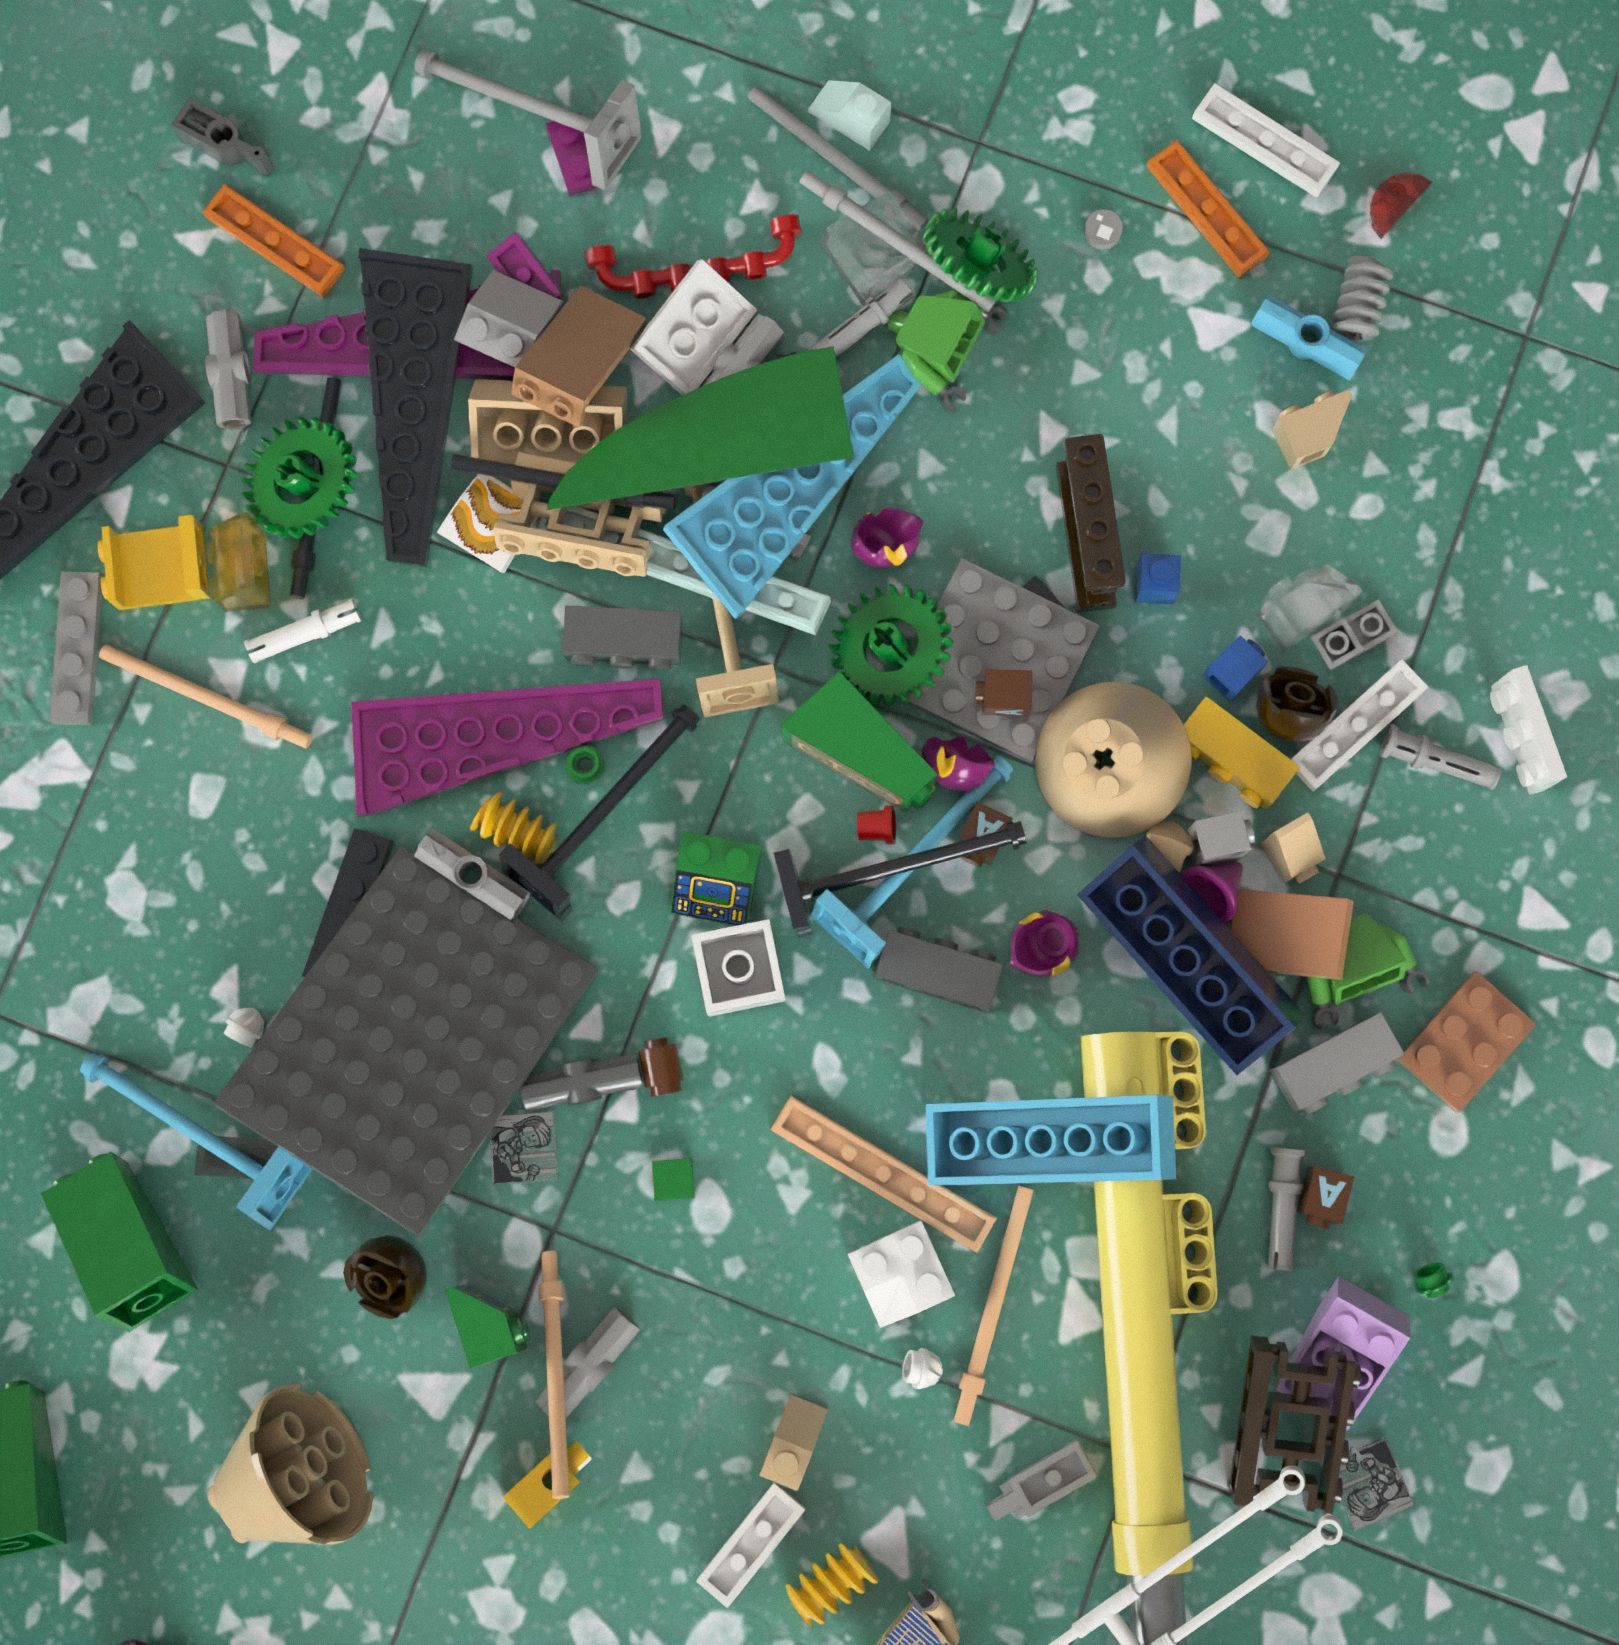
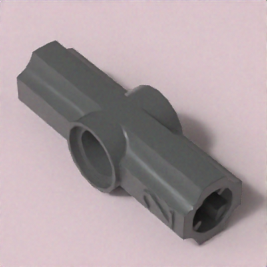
M634 1053L600 1061L588 1059L561 1065V1069L531 1074L521 1086L520 1091L525 1111L564 1103L575 1105L602 1099V1095L635 1090L644 1087L638 1055Z

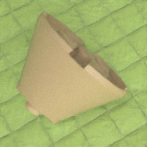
M1103 682L1089 685L1062 700L1043 724L1035 754L1038 784L1053 811L1072 827L1084 833L1105 838L1136 835L1163 821L1175 809L1183 797L1192 768L1188 734L1174 709L1160 696L1150 690L1124 682ZM1109 749L1113 751L1111 759L1115 762L1113 767L1103 766L1102 756Z
M295 1383L281 1385L268 1392L257 1404L218 1470L214 1485L208 1489V1500L215 1509H218L221 1518L237 1542L267 1541L334 1545L345 1542L357 1535L366 1524L373 1503V1492L367 1493L365 1473L371 1470L367 1453L357 1431L347 1416L331 1399L321 1392L317 1391L311 1394L300 1389L301 1384Z

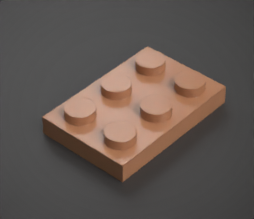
M1475 971L1471 973L1403 1050L1405 1055L1396 1060L1455 1113L1461 1112L1537 1024L1481 974Z

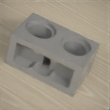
M1242 810L1194 821L1186 831L1194 847L1190 855L1193 866L1238 861L1251 850L1250 843L1255 842L1252 824L1249 819L1244 820Z

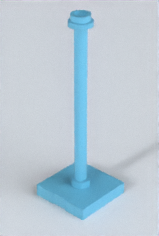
M995 755L993 758L995 767L989 771V776L985 782H981L980 787H973L970 792H966L908 855L936 848L998 781L1006 783L1010 779V773L1013 771L1011 765L1001 756ZM914 870L886 877L855 911L849 910L826 889L816 900L811 917L869 969L879 958L886 942L868 927L866 921Z
M91 1053L86 1057L80 1068V1072L84 1074L86 1080L91 1083L96 1082L98 1079L252 1178L254 1182L236 1208L271 1231L291 1199L313 1170L312 1168L279 1147L266 1165L262 1166L108 1066L109 1058L105 1055Z

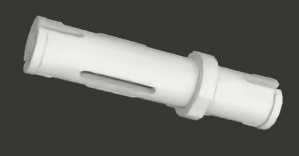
M353 598L326 610H315L311 612V616L250 640L247 639L244 641L247 651L263 645L266 646L248 655L255 664L260 660L320 637L322 639L329 637L336 630L362 621L359 611L341 617V614L358 607Z

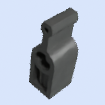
M190 97L172 123L182 142L222 164L235 165L243 160L256 167L258 172L264 176H269L274 169L263 148L260 146L253 147L245 143L233 121Z

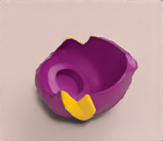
M882 508L876 515L867 512L863 519L858 521V525L854 526L850 541L853 554L872 567L886 568L889 566H899L916 551L921 527L924 522L915 514L895 508Z
M964 736L946 741L938 737H932L922 747V758L937 773L936 782L948 789L970 792L973 787H980L981 782H985L989 776V771L995 767L994 760L978 743L968 748Z
M1043 910L1029 915L1019 921L1018 926L1011 935L1010 964L1030 975L1040 978L1051 975L1055 977L1069 968L1070 963L1079 954L1078 928L1072 920L1052 911Z

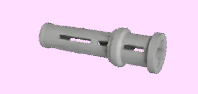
M1391 724L1386 730L1379 750L1380 757L1387 758L1392 756L1409 762L1410 766L1415 769H1422L1424 766L1487 787L1490 790L1495 789L1502 773L1500 766H1494L1434 745L1433 740L1429 736L1422 735L1417 737L1400 731L1398 726Z
M1270 1147V1153L1274 1155L1272 1180L1268 1181V1187H1270L1269 1191L1273 1192L1267 1268L1293 1271L1298 1194H1302V1191H1304L1305 1185L1301 1183L1302 1158L1307 1156V1150Z

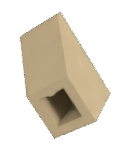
M1349 389L1338 394L1334 390L1328 391L1315 398L1314 404L1301 408L1299 404L1294 405L1279 414L1272 432L1290 470L1322 458L1327 454L1334 443L1352 397Z

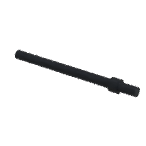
M327 378L320 415L322 422L328 421L335 425L342 385L340 379ZM314 455L312 466L317 468L320 475H323L322 462L318 456ZM304 532L303 536L299 538L297 550L293 551L291 567L294 568L289 595L291 598L305 599L309 571H313L316 554L313 553L316 533L310 536Z
M453 454L451 459V468L455 470L557 488L565 474L459 454ZM658 491L616 499L627 501L628 506L643 509L648 505L675 510L677 505V495Z

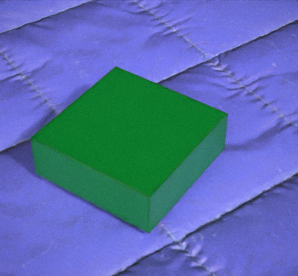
M692 1158L652 1161L654 1201L695 1198Z

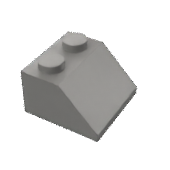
M493 270L468 303L454 340L516 367L558 314L563 300Z

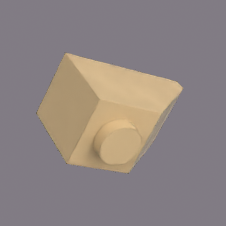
M1308 812L1273 832L1260 843L1284 884L1294 878L1298 884L1319 873L1316 865L1325 860L1313 819Z
M790 1394L759 1476L798 1491L828 1409Z

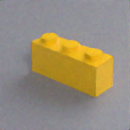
M1206 696L1184 724L1191 747L1192 761L1200 760L1209 767L1208 773L1215 780L1224 785H1227L1229 782L1240 790L1239 796L1254 808L1261 806L1266 810L1270 807L1300 768L1299 765Z

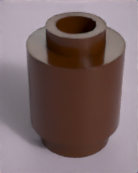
M668 1037L644 1041L646 1049L639 1050L638 1054L645 1088L649 1087L650 1096L682 1091L680 1081H683L684 1078L677 1043L669 1045Z

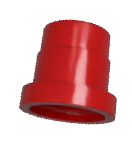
M893 805L884 806V810H870L857 813V835L859 841H885L886 845L896 843V814Z

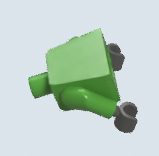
M951 290L935 294L934 296L922 295L918 297L910 313L900 310L894 311L889 317L888 330L898 334L896 342L903 352L902 358L913 377L933 395L939 393L942 396L943 408L950 413H955L958 409L949 402L948 396L955 394L959 399L965 401L966 394L960 387L949 388L946 385L947 381L954 383L983 326L990 334H999L1002 331L1003 326L994 322L992 317H997L1004 321L1007 317V311L1004 307L997 305L987 312L958 291Z
M1362 914L1351 919L1342 980L1307 977L1312 1003L1317 1005V1008H1315L1311 1015L1312 1022L1317 1028L1321 1029L1319 1017L1325 1011L1330 1013L1332 1025H1337L1339 1016L1334 1009L1329 1007L1328 1002L1331 1000L1336 1006L1400 980L1399 984L1403 991L1415 993V989L1411 984V979L1414 975L1421 986L1429 984V976L1421 970H1416L1417 961L1404 934L1382 922H1376L1369 914Z

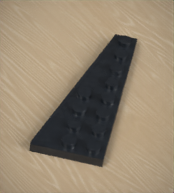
M360 248L361 288L365 306L366 319L364 321L368 339V364L372 408L377 438H375L379 459V485L382 492L386 560L394 563L427 567L461 343L455 341L454 338L468 305L473 267L467 263Z
M130 320L123 325L125 330L111 348L107 347L101 355L103 360L90 378L86 376L80 384L82 389L68 408L61 410L31 451L33 456L20 474L15 473L10 480L12 485L0 500V580L205 404V401Z

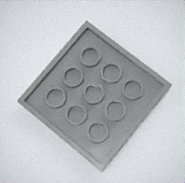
M961 558L937 610L943 609L947 613L944 622H948L952 626V631L945 637H950L954 644L951 648L944 650L951 656V660L947 663L939 664L945 673L942 676L933 675L931 677L935 686L929 688L923 685L921 687L923 695L920 698L913 692L910 693L908 704L1031 764L1036 754L1037 741L1043 724L1054 708L1063 700L1100 625ZM918 644L912 654V657H914V655L916 654ZM985 669L1033 670L1032 710L1029 716L982 715L983 704H975L976 680L983 681Z

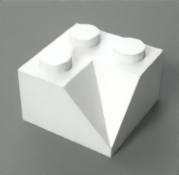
M921 1220L847 1253L880 1328L917 1314L955 1296Z

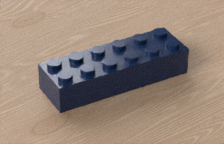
M1146 835L1134 843L1077 894L1236 1076L1293 1031L1306 1016Z

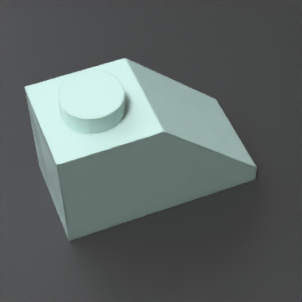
M828 80L809 107L808 113L870 151L890 123L891 101L860 82Z

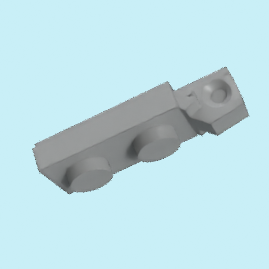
M1075 1439L1007 1478V1481L999 1485L1003 1494L985 1505L994 1521L1001 1519L1011 1512L1014 1513L1017 1519L1025 1515L1030 1517L1096 1479L1098 1474L1080 1441Z

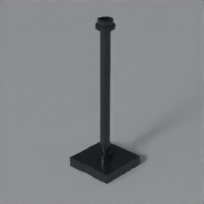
M682 704L679 709L675 708L671 712L674 720L543 864L537 863L535 865L510 843L499 854L503 873L531 892L530 896L559 921L562 922L570 914L572 907L570 904V894L555 882L556 877L554 874L685 730L693 732L697 728L696 723L700 719L688 706Z
M1012 820L1007 821V829L810 882H808L807 878L799 879L795 860L789 849L775 852L773 854L793 930L799 938L814 934L806 903L812 902V897L822 895L826 889L833 892L1012 844L1013 850L1020 849L1019 846L1027 844L1021 821L1015 823Z

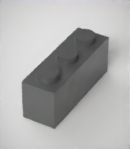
M565 605L562 652L567 660H571V664L577 666H593L594 661L610 662V666L616 668H632L633 663L648 664L650 669L670 670L671 665H681L682 613L681 611Z
M899 926L897 932L889 930L885 941L886 945L883 948L874 979L984 1013L989 1012L1003 964L995 962V955L980 950H974L972 955L957 951L958 944L941 938H936L935 943L921 940L920 932Z

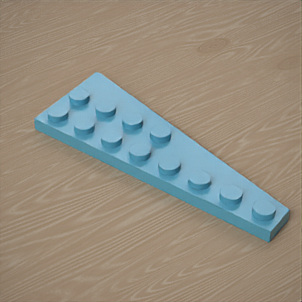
M900 354L843 394L854 458L727 479L664 526V532L735 619L742 615L922 384L913 377Z

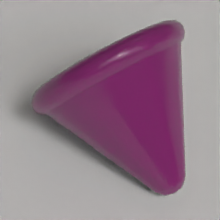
M1232 861L1206 866L1196 865L1184 870L1181 876L1223 923L1235 916L1243 871L1241 863Z

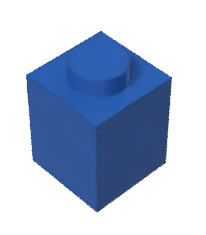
M1141 554L1136 565L1135 602L1174 604L1180 593L1181 555Z
M1240 635L1206 669L1202 676L1231 702L1262 671L1268 661L1264 658V651L1256 642L1251 639L1246 641Z

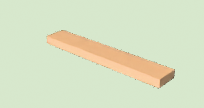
M790 1096L771 1128V1131L976 1253L979 1251L997 1219L942 1185L928 1186V1177L793 1096Z

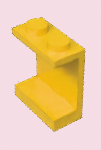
M194 515L179 516V526L131 533L117 534L110 526L101 527L102 540H98L97 547L99 558L102 563H105L106 576L101 578V589L104 598L118 610L209 599L210 591L203 525Z

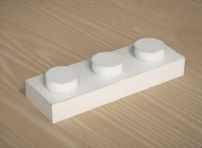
M773 1482L700 1574L696 1582L728 1608L806 1508L776 1482Z

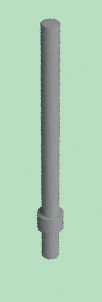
M757 86L751 90L748 95L750 101L883 203L882 208L893 217H901L919 232L925 228L929 220L911 207L904 195L897 190L891 191Z
M808 169L805 171L799 183L824 199L822 202L834 212L840 210L987 312L992 309L996 300H991L988 295H985V297L977 295L975 290L969 291L964 288L963 283L955 282L951 274H945L941 270L942 265L935 263L932 259L933 255L847 197V191L837 184L831 186Z

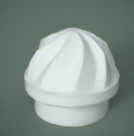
M245 1007L236 1010L230 1017H227L225 1022L228 1026L223 1034L252 1048L256 1039L262 1037L264 1020L258 1010Z
M920 1348L918 1351L909 1350L903 1363V1381L912 1383L913 1388L916 1389L935 1385L943 1373L939 1357L926 1348Z

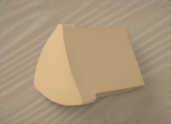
M1174 821L1159 823L1148 831L1147 837L1180 873L1186 855L1190 856L1193 851V843L1187 832Z

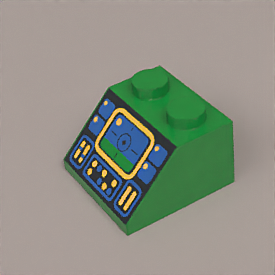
M683 831L675 870L670 913L733 926L747 924L749 922L761 861V845Z
M467 1285L455 1286L445 1290L470 1369L527 1349L525 1340L530 1339L529 1328L524 1316L517 1317L515 1309Z

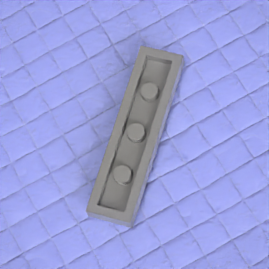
M61 572L50 722L54 725L93 726L102 605L101 578L104 577L99 572Z

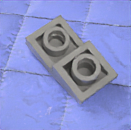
M1379 599L1310 638L1331 671L1398 634V630Z

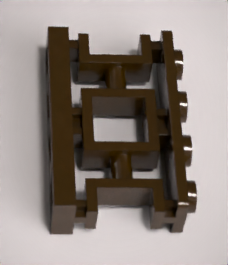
M1102 434L1066 438L1064 442L1066 461L1057 462L1056 472L1077 613L1113 609L1117 606L1116 588L1124 587L1126 580L1104 436Z
M1251 1335L1229 1482V1491L1233 1505L1245 1507L1253 1501L1255 1495L1279 1479L1280 1470L1258 1468L1256 1484H1254L1260 1439L1262 1438L1261 1446L1265 1456L1282 1457L1281 1470L1289 1465L1298 1467L1299 1460L1323 1461L1320 1485H1318L1315 1475L1304 1473L1303 1503L1306 1511L1315 1512V1509H1321L1323 1515H1333L1334 1504L1340 1503L1342 1499L1343 1482L1342 1478H1339L1340 1465H1346L1348 1461L1349 1444L1348 1440H1345L1346 1427L1352 1426L1354 1422L1355 1405L1351 1401L1352 1388H1358L1360 1383V1363L1355 1361L1350 1348L1341 1347L1340 1352L1335 1351L1334 1348L1326 1347L1323 1366L1287 1362L1289 1351L1285 1342L1277 1341L1276 1344H1270L1267 1337ZM1272 1361H1274L1273 1371L1276 1378L1294 1380L1292 1394L1269 1391L1267 1408H1265ZM1311 1382L1330 1385L1335 1383L1331 1408L1327 1398L1309 1396ZM1280 1410L1316 1414L1311 1443L1276 1439ZM1288 1474L1284 1477L1285 1483L1289 1486H1296L1300 1483L1299 1477L1294 1474Z

